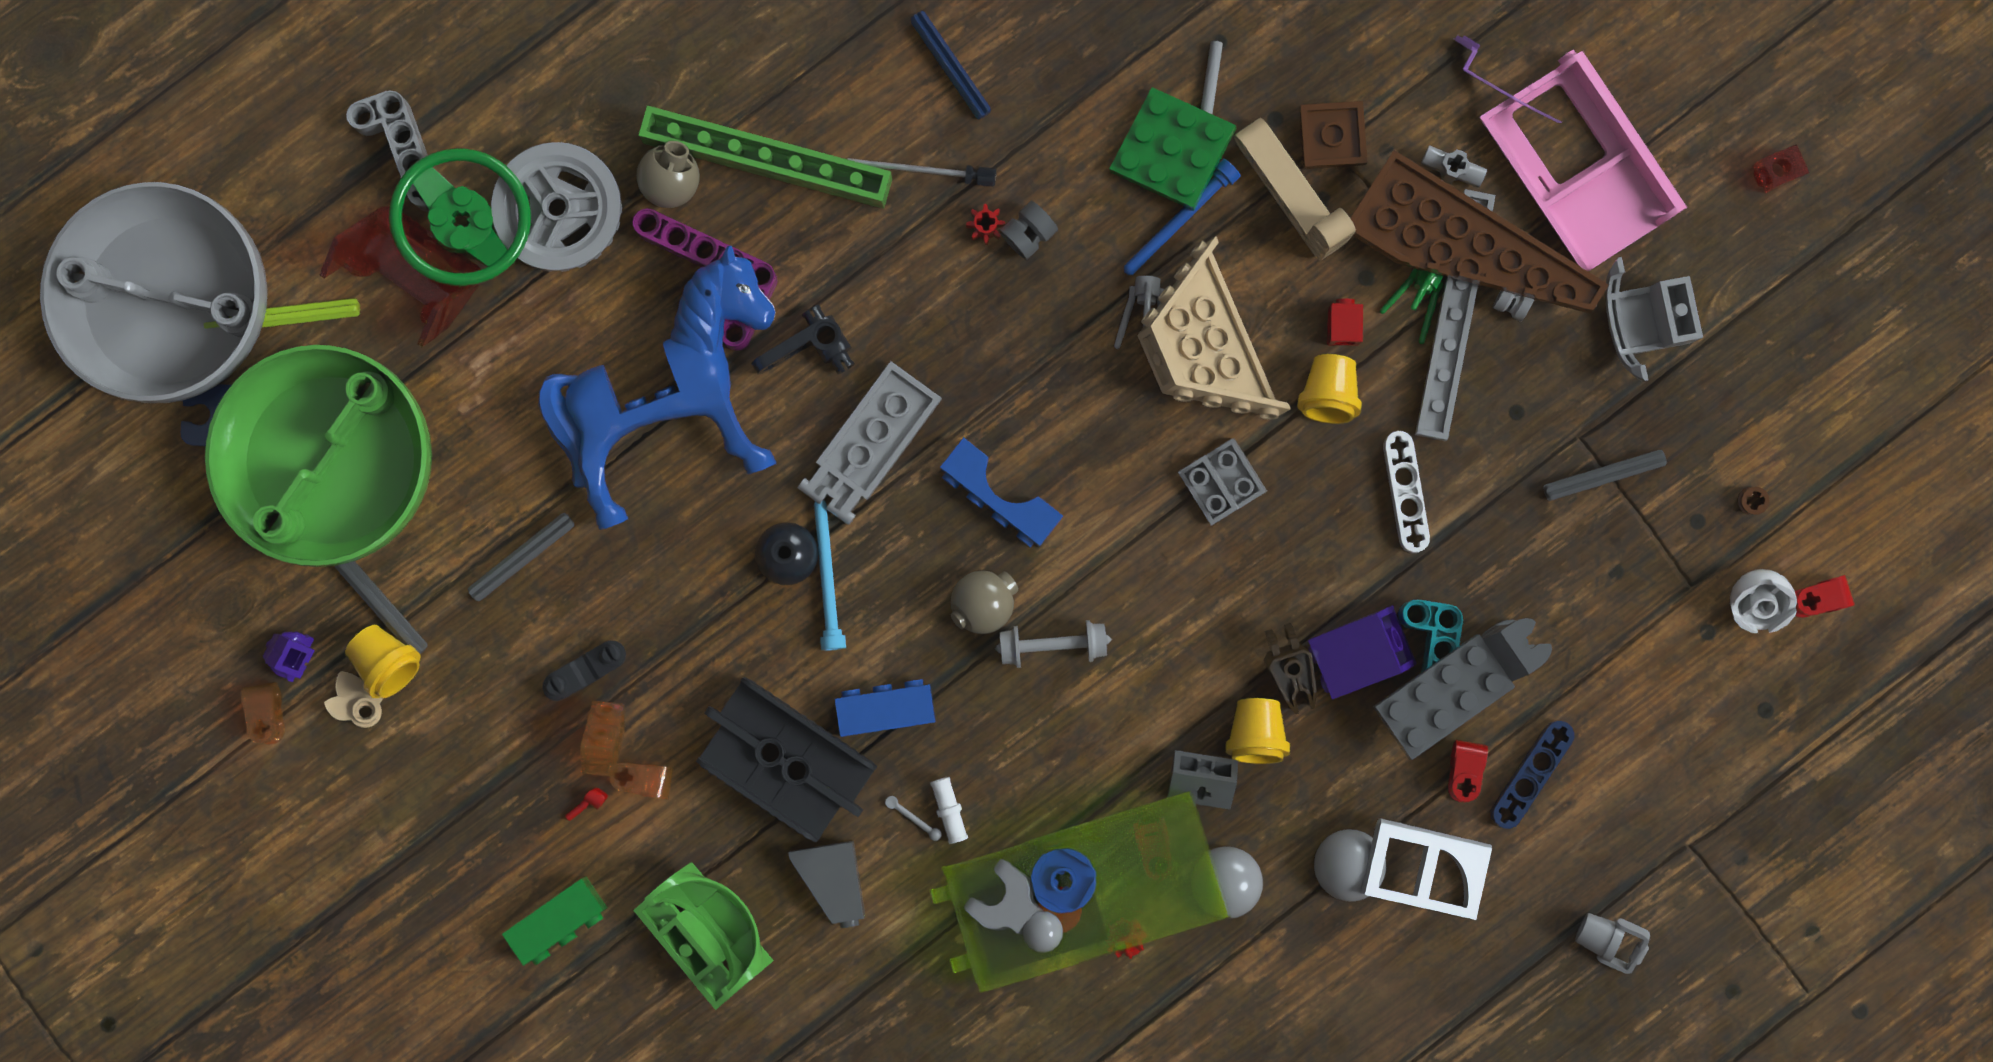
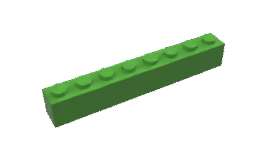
M648 105L639 132L640 139L646 145L657 147L665 145L668 141H679L688 147L689 153L694 158L883 209L885 208L892 182V174L888 170Z

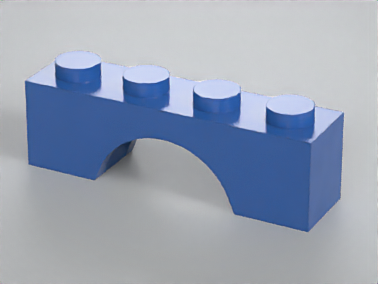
M963 437L940 466L941 471L944 472L941 478L955 489L960 485L967 490L969 494L966 498L980 509L983 505H986L994 512L991 517L1001 526L1006 528L1010 524L1019 531L1016 537L1031 548L1033 544L1040 547L1062 520L1063 515L1039 496L1028 502L1011 503L995 495L986 479L989 457Z

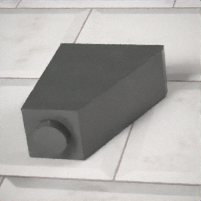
M854 841L788 852L789 859L831 923H840V928L858 926L859 919L865 918V909Z

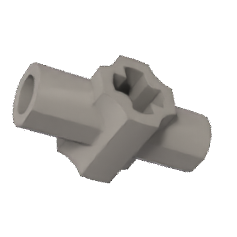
M1429 145L1421 161V165L1440 172L1441 180L1449 184L1460 180L1479 188L1487 172V169L1469 162L1467 153L1458 149L1452 153H1447ZM1452 161L1458 163L1456 167L1458 170L1456 172L1450 170L1451 165L1449 164Z

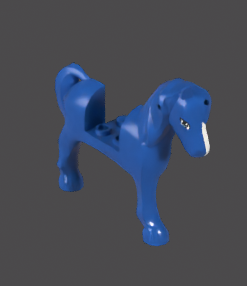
M732 246L726 247L721 259L695 271L693 277L686 283L683 295L679 301L671 338L663 342L664 350L679 390H676L675 386L672 385L655 393L656 398L646 401L645 396L627 402L625 404L626 410L622 412L604 365L593 367L579 375L552 374L543 381L538 401L542 417L552 438L563 449L571 462L573 485L577 488H586L587 501L596 514V523L599 530L628 520L625 509L611 499L605 481V463L612 447L623 436L639 427L663 420L706 416L713 420L719 428L726 452L743 460L746 474L758 472L777 463L770 450L752 444L746 437L736 418L729 397L731 387L729 365L722 345L724 321L726 319L735 320L754 330H766L774 321L776 313L774 305L758 287L757 277L751 262L743 257H735ZM564 386H569L566 390V395L564 397L562 395L561 389Z

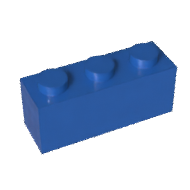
M923 679L904 682L905 688L892 690V685L887 684L874 686L873 693L861 695L860 689L842 691V698L835 699L840 737L935 723L936 719L930 684L923 685Z

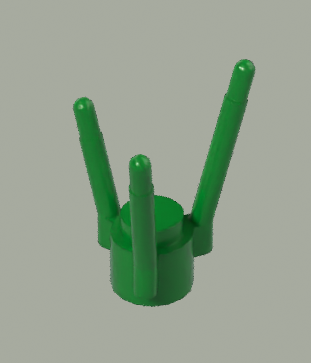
M1413 268L1406 281L1380 309V313L1384 314L1413 282H1415L1414 287L1418 290V293L1411 305L1412 310L1417 309L1425 294L1430 295L1432 292L1419 337V343L1424 344L1439 293L1444 286L1441 282L1443 275Z

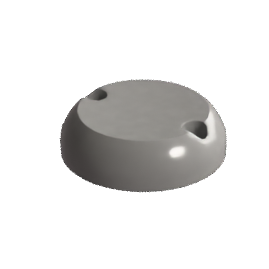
M143 182L126 185L102 194L83 206L67 221L53 242L44 264L40 303L46 331L55 350L64 363L77 376L91 386L111 396L127 401L170 403L198 396L216 387L243 363L256 343L265 319L267 280L260 253L253 239L243 225L226 208L215 200L180 185L162 182ZM82 270L85 273V275L79 274L78 272ZM236 306L239 309V311L234 310L232 308ZM216 321L219 326L217 328L205 329L203 323Z

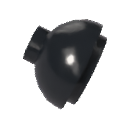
M791 522L778 523L766 529L759 537L755 548L756 564L760 572L773 583L779 585L798 584L808 578L814 571L818 561V546L812 534L803 526ZM785 546L789 547L791 550L790 557L786 559L781 558L779 550Z

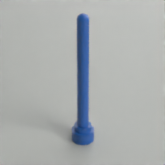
M1223 159L1218 163L1216 171L1213 173V178L1209 181L1195 210L1192 211L1183 207L1124 266V272L1127 275H1133L1222 186L1233 185L1241 177L1238 170L1229 161Z

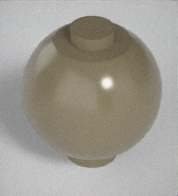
M668 141L665 145L652 148L642 157L638 164L636 179L639 190L649 202L662 208H675L685 204L694 196L699 186L700 173L695 159L689 153L688 147L679 141Z
M975 571L965 575L955 585L951 595V618L960 629L965 628L976 634H988L999 630L1008 622L1014 608L1013 595L1019 591L1016 582L1005 571L998 576L990 571Z

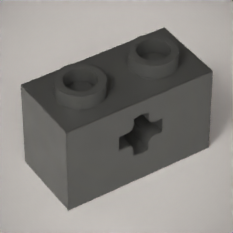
M1175 750L1169 775L1167 800L1231 809L1237 785L1238 760Z

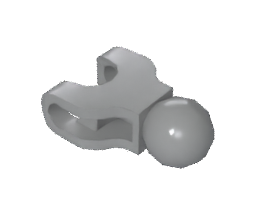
M1000 859L995 865L994 870L1005 883L1006 894L1003 900L995 906H989L981 900L970 898L964 905L965 910L985 928L997 931L1012 929L1017 934L1023 935L1024 941L1030 949L1042 953L1052 951L1059 945L1063 936L1061 921L1056 915L1043 911L1036 903L1031 879L1010 862Z

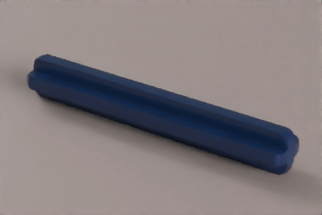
M924 11L915 14L911 18V24L977 119L987 116L991 112L990 106Z

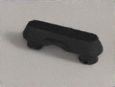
M610 640L604 642L576 660L554 671L543 682L542 689L544 694L553 701H560L599 680L624 663L626 659L624 646L617 641Z

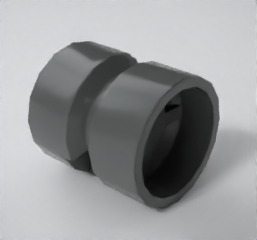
M1032 200L1018 212L1019 218L1017 220L1011 219L999 230L1003 239L1024 260H1027L1039 249L1038 243L1040 241H1048L1058 231V227L1050 216ZM1026 229L1030 232L1027 236L1024 233Z

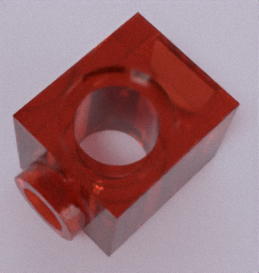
M1797 144L1767 156L1753 165L1755 181L1759 187H1763L1765 193L1797 181L1809 173ZM1773 164H1778L1783 168V177H1779L1773 172Z

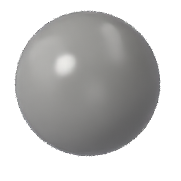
M1340 830L1329 835L1320 844L1315 854L1314 871L1321 887L1332 897L1349 902L1369 897L1368 895L1361 894V888L1373 840L1370 835L1358 830ZM1386 859L1384 860L1379 887L1382 884L1385 877Z
M1218 847L1205 853L1198 860L1193 869L1191 887L1193 895L1202 909L1215 917L1231 919L1248 913L1257 904L1263 889V877L1259 865L1247 852L1235 847Z

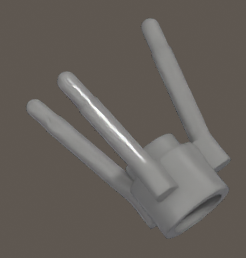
M1138 276L1135 280V286H1130L1128 302L1114 344L1116 349H1119L1135 299L1137 298L1138 304L1144 305L1143 318L1151 310V305L1156 304V300L1157 307L1160 305L1161 302L1158 300V297L1164 291V289L1160 288V278Z

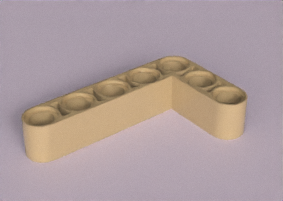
M1258 118L1234 135V139L1244 156L1318 260H1323L1350 240L1356 232L1350 217L1342 208H1338L1331 214L1329 213L1271 128L1262 118Z

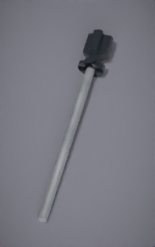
M847 159L877 168L965 177V184H970L973 179H976L977 184L982 186H995L997 176L996 169L980 166L976 172L973 171L971 165H967L966 171Z

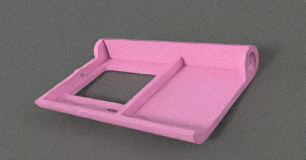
M1572 50L1558 60L1560 63L1558 68L1521 90L1514 97L1527 104L1556 85L1561 86L1604 149V158L1566 182L1558 184L1513 119V112L1521 108L1522 104L1509 98L1479 118L1576 264L1590 271L1686 209L1687 206L1584 52L1581 51L1576 54Z

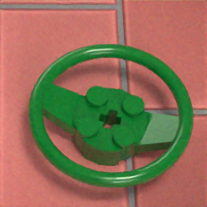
M454 148L432 153L420 159L405 172L396 185L391 198L389 225L398 251L413 269L439 283L467 286L483 283L495 278L516 261L528 240L531 226V209L523 185L514 172L504 163L480 151ZM452 161L473 162L489 168L505 181L513 193L518 209V227L514 240L508 250L493 230L492 210L485 198L464 186L455 188L433 168L434 166ZM412 184L429 210L430 229L438 245L451 253H468L486 268L470 273L446 272L426 263L415 253L405 236L402 224L403 204ZM457 216L469 217L467 219L469 225L465 228L462 225L456 227L453 224L456 222L455 218Z

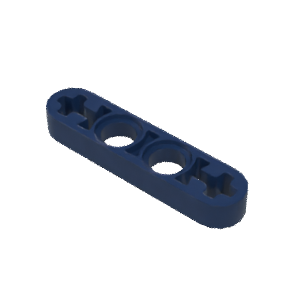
M1552 721L1545 726L1492 806L1491 819L1497 826L1511 829L1520 823L1574 740L1573 728L1568 723ZM1562 727L1564 729L1562 734L1566 738L1565 741L1558 740L1552 747L1558 750L1555 755L1552 750L1541 745L1543 742L1550 745L1555 737L1551 733L1552 729H1560ZM1539 752H1543L1549 757V765L1542 771L1537 770L1533 765V757ZM1522 778L1528 779L1532 785V791L1526 797L1519 796L1515 790L1516 783ZM1510 794L1513 799L1523 802V805L1520 808L1519 805L1515 804L1510 811L1511 815L1514 816L1513 819H1505L1502 822L1500 820L1502 815L1499 813V809H1507L1512 801L1506 799Z

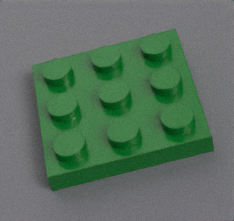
M1152 87L1109 170L1123 179L1194 211L1236 131V125Z

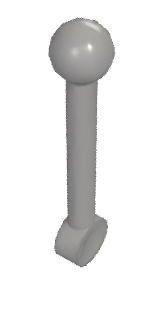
M889 796L886 799L885 804L888 808L898 810L926 831L931 840L937 841L941 838V831L939 829H932L901 806L896 797Z

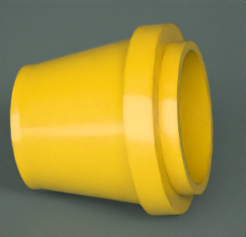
M1337 354L1316 356L1304 391L1298 396V409L1307 418L1322 423L1342 424L1352 421L1353 418L1360 415L1362 402L1358 398L1356 362L1349 357Z
M371 625L360 631L349 642L345 650L346 656L364 682V690L372 698H387L396 694L414 678L420 666V653L412 645L403 644L378 625Z
M1248 698L1237 701L1230 740L1226 741V753L1232 755L1233 760L1251 764H1271L1282 762L1283 757L1290 755V743L1286 741L1279 701L1265 698Z

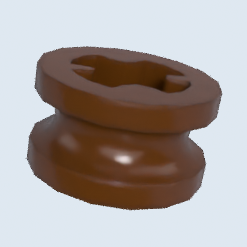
M1747 487L1738 494L1737 498L1739 509L1748 515H1758L1765 512L1770 503L1768 493L1760 487ZM1753 492L1757 494L1755 498H1760V505H1755L1754 509L1749 508L1751 504H1747L1746 499L1753 496Z

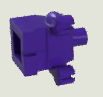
M299 632L274 633L272 639L266 644L267 649L263 655L265 663L269 665L276 675L290 682H293L295 677L301 679L307 667L304 664L305 662L309 663L315 651L310 648L314 638Z

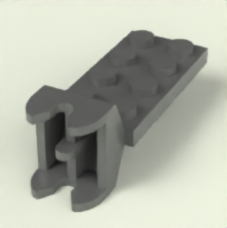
M1524 618L1501 621L1485 631L1482 636L1480 634L1474 635L1373 706L1409 760L1419 756L1514 689L1513 681L1531 674L1548 660L1552 652L1551 644H1528L1529 642L1526 637L1532 633L1536 624L1533 619Z

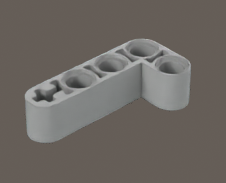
M390 90L351 104L346 113L347 121L360 134L370 136L385 131L401 177L408 170L411 161L420 160L428 156L409 103L396 91ZM393 102H400L399 110L394 114H388L389 105ZM369 112L370 120L364 125H358L360 115ZM410 131L411 135L408 141L398 143L400 133ZM412 184L407 192L409 200L420 210L429 212Z

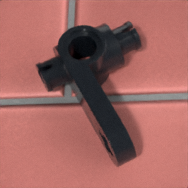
M820 305L812 307L815 317L812 316L809 309L802 314L809 327L760 355L751 365L757 375H760L813 345L824 364L831 362L836 373L841 374L845 372L841 364L842 362H844L848 369L855 365L847 353L852 347L833 316L825 317ZM829 329L835 332V339L832 343L822 344L818 341L819 334L823 330Z

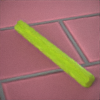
M356 298L266 308L262 328L357 317L360 315V304ZM216 321L203 323L205 329L219 327Z

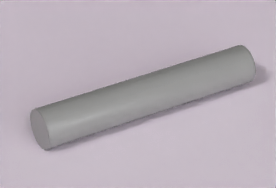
M1219 41L1210 42L1201 109L1210 114H1213L1223 43Z

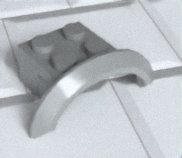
M1618 257L1606 278V283L1609 284L1605 291L1609 329L1617 355L1623 366L1640 381H1647L1646 366L1640 364L1633 354L1686 345L1703 338L1690 276L1660 281L1649 287L1619 292L1621 278L1625 273L1622 257Z

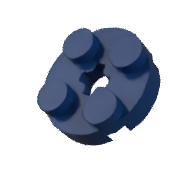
M1071 848L1052 850L1039 858L1033 868L1031 881L1035 896L1043 907L1056 913L1074 912L1084 907L1091 900L1096 889L1097 875L1095 868L1084 854ZM1065 872H1068L1070 874L1069 879L1072 881L1071 887L1058 888L1059 881L1055 879L1056 875H1063Z

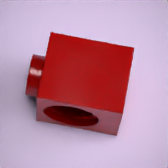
M1336 299V303H1331L1328 307L1327 345L1359 346L1363 342V304H1355V299Z

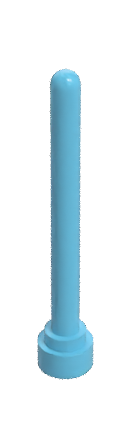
M824 500L821 504L815 501L814 511L826 629L823 631V637H820L821 651L845 649L846 639L845 635H842V630L838 629L827 504Z

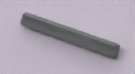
M1662 450L1653 451L1544 485V493L1547 500H1555L1663 467L1667 464L1666 457Z
M566 513L560 514L469 586L467 590L471 597L476 601H481L571 530L574 527L572 519Z
M355 561L335 565L340 574L400 642L405 645H412L420 654L428 647L426 641Z

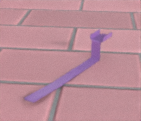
M1457 35L1456 39L1453 38L1456 42L1472 50L1463 67L1465 72L1523 106L1557 123H1562L1469 71L1468 68L1480 45L1466 36L1462 38Z

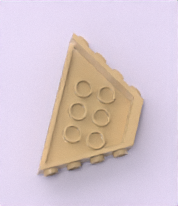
M1215 236L1207 243L1202 240L1190 253L1193 257L1192 261L1189 264L1185 263L1174 275L1177 281L1173 287L1169 285L1158 297L1161 303L1157 309L1152 308L1142 319L1141 323L1145 326L1139 332L1138 338L1163 394L1172 395L1178 401L1196 400L1203 402L1202 404L1206 407L1224 406L1231 408V411L1235 413L1253 412L1260 414V417L1263 419H1277L1280 415L1291 410L1287 402L1278 401L1274 397L1212 253L1219 243L1217 237Z

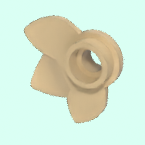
M340 671L336 680V693L338 696L324 702L327 711L333 718L339 721L351 720L356 726L361 728L374 726L381 718L382 709L380 703L384 698H372L364 690V682L359 677ZM363 707H368L372 711V714L367 718H363L359 714L360 709Z

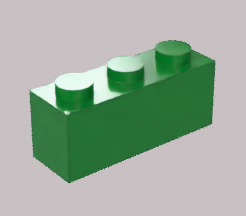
M586 876L502 933V935L523 966L531 961L536 966L551 955L548 949L557 943L562 948L578 937L574 932L585 924L587 929L601 921L604 918L601 912L608 907Z

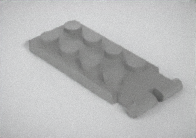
M890 361L816 461L821 467L810 481L804 478L798 489L818 504H821L829 495L833 499L826 509L849 525L856 516L852 513L854 507L862 497L866 500L870 498L942 398Z

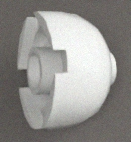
M1759 569L1741 576L1733 586L1730 595L1734 620L1742 629L1751 633H1758L1757 630L1768 629L1769 633L1778 631L1787 626L1797 612V598L1793 587L1784 576L1772 570Z

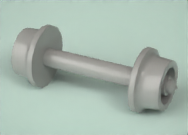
M1090 620L1085 621L1086 635L1019 640L1018 626H1014L1010 631L1000 632L1001 644H998L995 650L1001 653L1002 664H1014L1017 668H1021L1020 653L1087 648L1088 660L1093 662L1096 657L1107 656V644L1112 639L1106 635L1104 624H1093Z

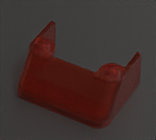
M383 206L334 237L319 275L325 279L341 267H344L357 277L371 276L378 271L425 305L420 313V319L425 326L417 345L423 348L450 327L477 290L479 284L467 286L447 285L431 280L413 269L401 256L393 241L389 225L390 207ZM402 213L405 236L415 253L426 263L451 273H470L481 270L478 265L462 254L448 252L438 245L431 232Z

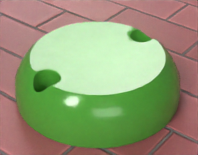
M330 345L299 346L280 351L259 361L244 372L224 394L209 426L205 450L206 475L218 510L227 524L250 546L267 556L290 564L309 567L341 565L362 559L386 546L413 519L422 503L430 479L432 465L431 437L426 419L416 399L405 384L384 365L366 355L346 348ZM367 383H370V386L360 398L362 388ZM275 514H279L277 520L269 530V525L272 518Z

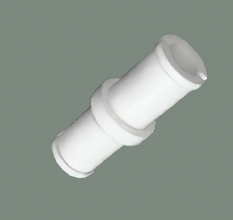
M950 777L931 782L930 784L939 810L936 812L938 817H942L949 844L967 839L968 835L960 815L962 807L960 803L957 804Z

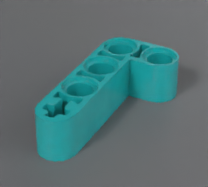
M1411 600L1400 607L1398 618L1404 627L1427 632L1421 673L1440 660L1434 653L1435 645L1438 642L1445 643L1449 653L1459 647L1463 615L1456 606L1425 600ZM1413 605L1417 606L1422 612V618L1418 623L1411 622L1407 616L1408 609ZM1442 611H1448L1453 616V624L1450 628H1444L1439 622V616Z

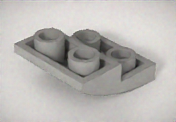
M1232 438L1178 472L1211 526L1267 492L1235 438Z

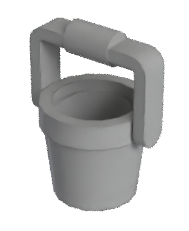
M1587 913L1578 929L1575 942L1596 953L1599 962L1625 974H1630L1636 965L1641 964L1649 950L1650 932L1624 919L1612 921ZM1625 932L1641 939L1633 949L1628 963L1614 957Z

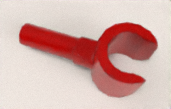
M600 788L592 789L585 795L580 804L568 812L565 817L571 821L589 805L598 810L607 800L608 795Z

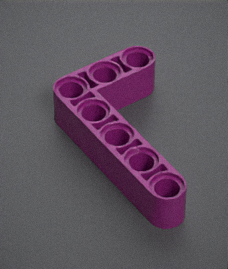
M641 209L633 218V227L643 240L700 267H705L709 263L721 259L726 247L730 246L652 209ZM647 219H655L657 222L655 229L651 232H643L641 229L642 223ZM675 232H683L685 234V239L680 245L670 244V237ZM711 245L713 247L712 255L706 259L699 258L698 250L700 247ZM732 247L735 257H743L751 262L755 274L760 271L770 273L768 283L758 285L760 290L770 300L778 282L777 275L772 266ZM726 319L724 321L723 343L731 350H742L749 344L755 330L739 321ZM734 327H739L743 330V336L737 342L727 340L729 330Z

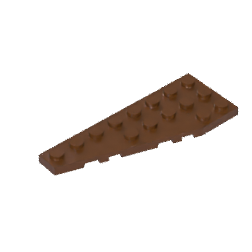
M1395 150L1350 218L1356 229V232L1353 234L1355 238L1393 262L1589 314L1595 309L1609 286L1606 282Z

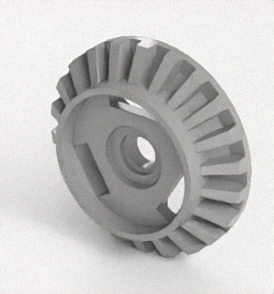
M552 142L531 147L518 154L508 163L507 167L518 177L527 196L530 197L532 226H530L528 240L518 259L531 267H536L543 271L565 272L576 267L581 268L589 261L597 259L602 255L601 252L607 246H610L616 230L618 231L620 215L622 213L619 187L613 174L602 160L580 146ZM560 172H569L588 181L585 190L558 179ZM499 176L493 190L491 210L496 232L505 247L509 249L518 227V209L512 191ZM556 199L563 200L566 204L564 213L559 216H553L549 213V205ZM586 224L590 226L591 230L577 243L567 247L562 243L564 239Z

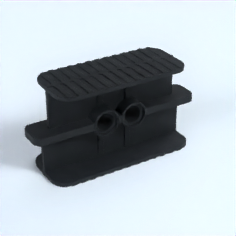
M746 677L741 679V683L721 712L708 706L704 714L719 723L721 727L702 755L696 760L702 768L708 770L709 773L726 782L734 790L742 793L743 796L751 799L752 802L760 805L761 808L770 812L771 815L776 816L780 821L794 828L796 832L801 833L804 837L814 842L820 839V836L841 806L853 815L860 816L863 809L855 804L854 800L878 767L873 761L868 760L864 755L858 753L857 750L852 749L848 744L843 743L839 738L834 737L830 732L815 724L814 721L809 720L805 715L800 714L796 709L791 708L790 705L782 702L781 699L775 697L771 692L766 691L762 686L757 685L756 682ZM768 743L775 744L779 749V756L774 762L767 761L762 754L764 746ZM794 761L803 763L806 768L805 776L800 780L792 778L789 774V766Z

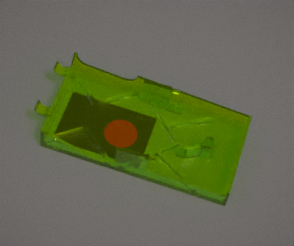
M1190 791L1037 837L1025 843L953 865L942 866L941 868L947 878L948 885L930 890L934 904L952 899L967 951L965 955L950 958L953 973L972 968L980 993L990 992L1231 918L1195 799ZM1071 848L1084 854L1096 870V889L1091 900L1084 907L1074 912L1056 913L1043 907L1034 895L1036 903L1043 911L1056 915L1061 921L1063 936L1059 945L1046 953L1030 949L1025 943L1023 935L1017 934L1012 929L997 931L985 928L964 908V905L970 898L981 900L989 906H995L1003 900L1006 894L1005 883L994 870L995 865L1000 859L1010 862L1031 879L1033 868L1041 856L1055 849ZM1065 872L1063 875H1056L1055 879L1059 881L1058 888L1071 887L1072 881L1069 879L1070 874L1068 872Z

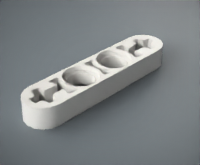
M1396 431L1385 439L1383 450L1397 532L1401 547L1409 553H1417L1423 551L1430 542L1414 442L1408 433ZM1395 437H1399L1400 442H1406V447L1401 451L1402 459L1409 457L1410 463L1401 462L1395 466L1393 465L1392 460L1399 459L1398 451L1390 447V444L1395 442ZM1406 468L1411 472L1412 481L1409 485H1400L1396 481L1395 473L1398 469ZM1405 499L1414 500L1418 506L1417 513L1412 517L1404 515L1400 509L1401 503ZM1420 519L1421 525H1414L1416 535H1422V541L1418 542V547L1416 548L1413 543H1407L1406 537L1411 535V527L1407 526L1404 528L1403 522H1412Z

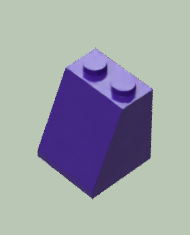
M1393 606L1308 640L1310 644L1308 650L1312 653V660L1315 664H1318L1322 676H1320L1322 687L1326 693H1330L1332 699L1398 675L1417 664Z

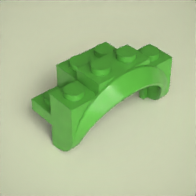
M692 862L665 880L633 910L715 1010L774 961L761 946L756 923L744 902L729 888L704 877ZM675 905L680 906L685 910L680 913V911L675 907ZM725 960L727 961L729 971L723 965Z

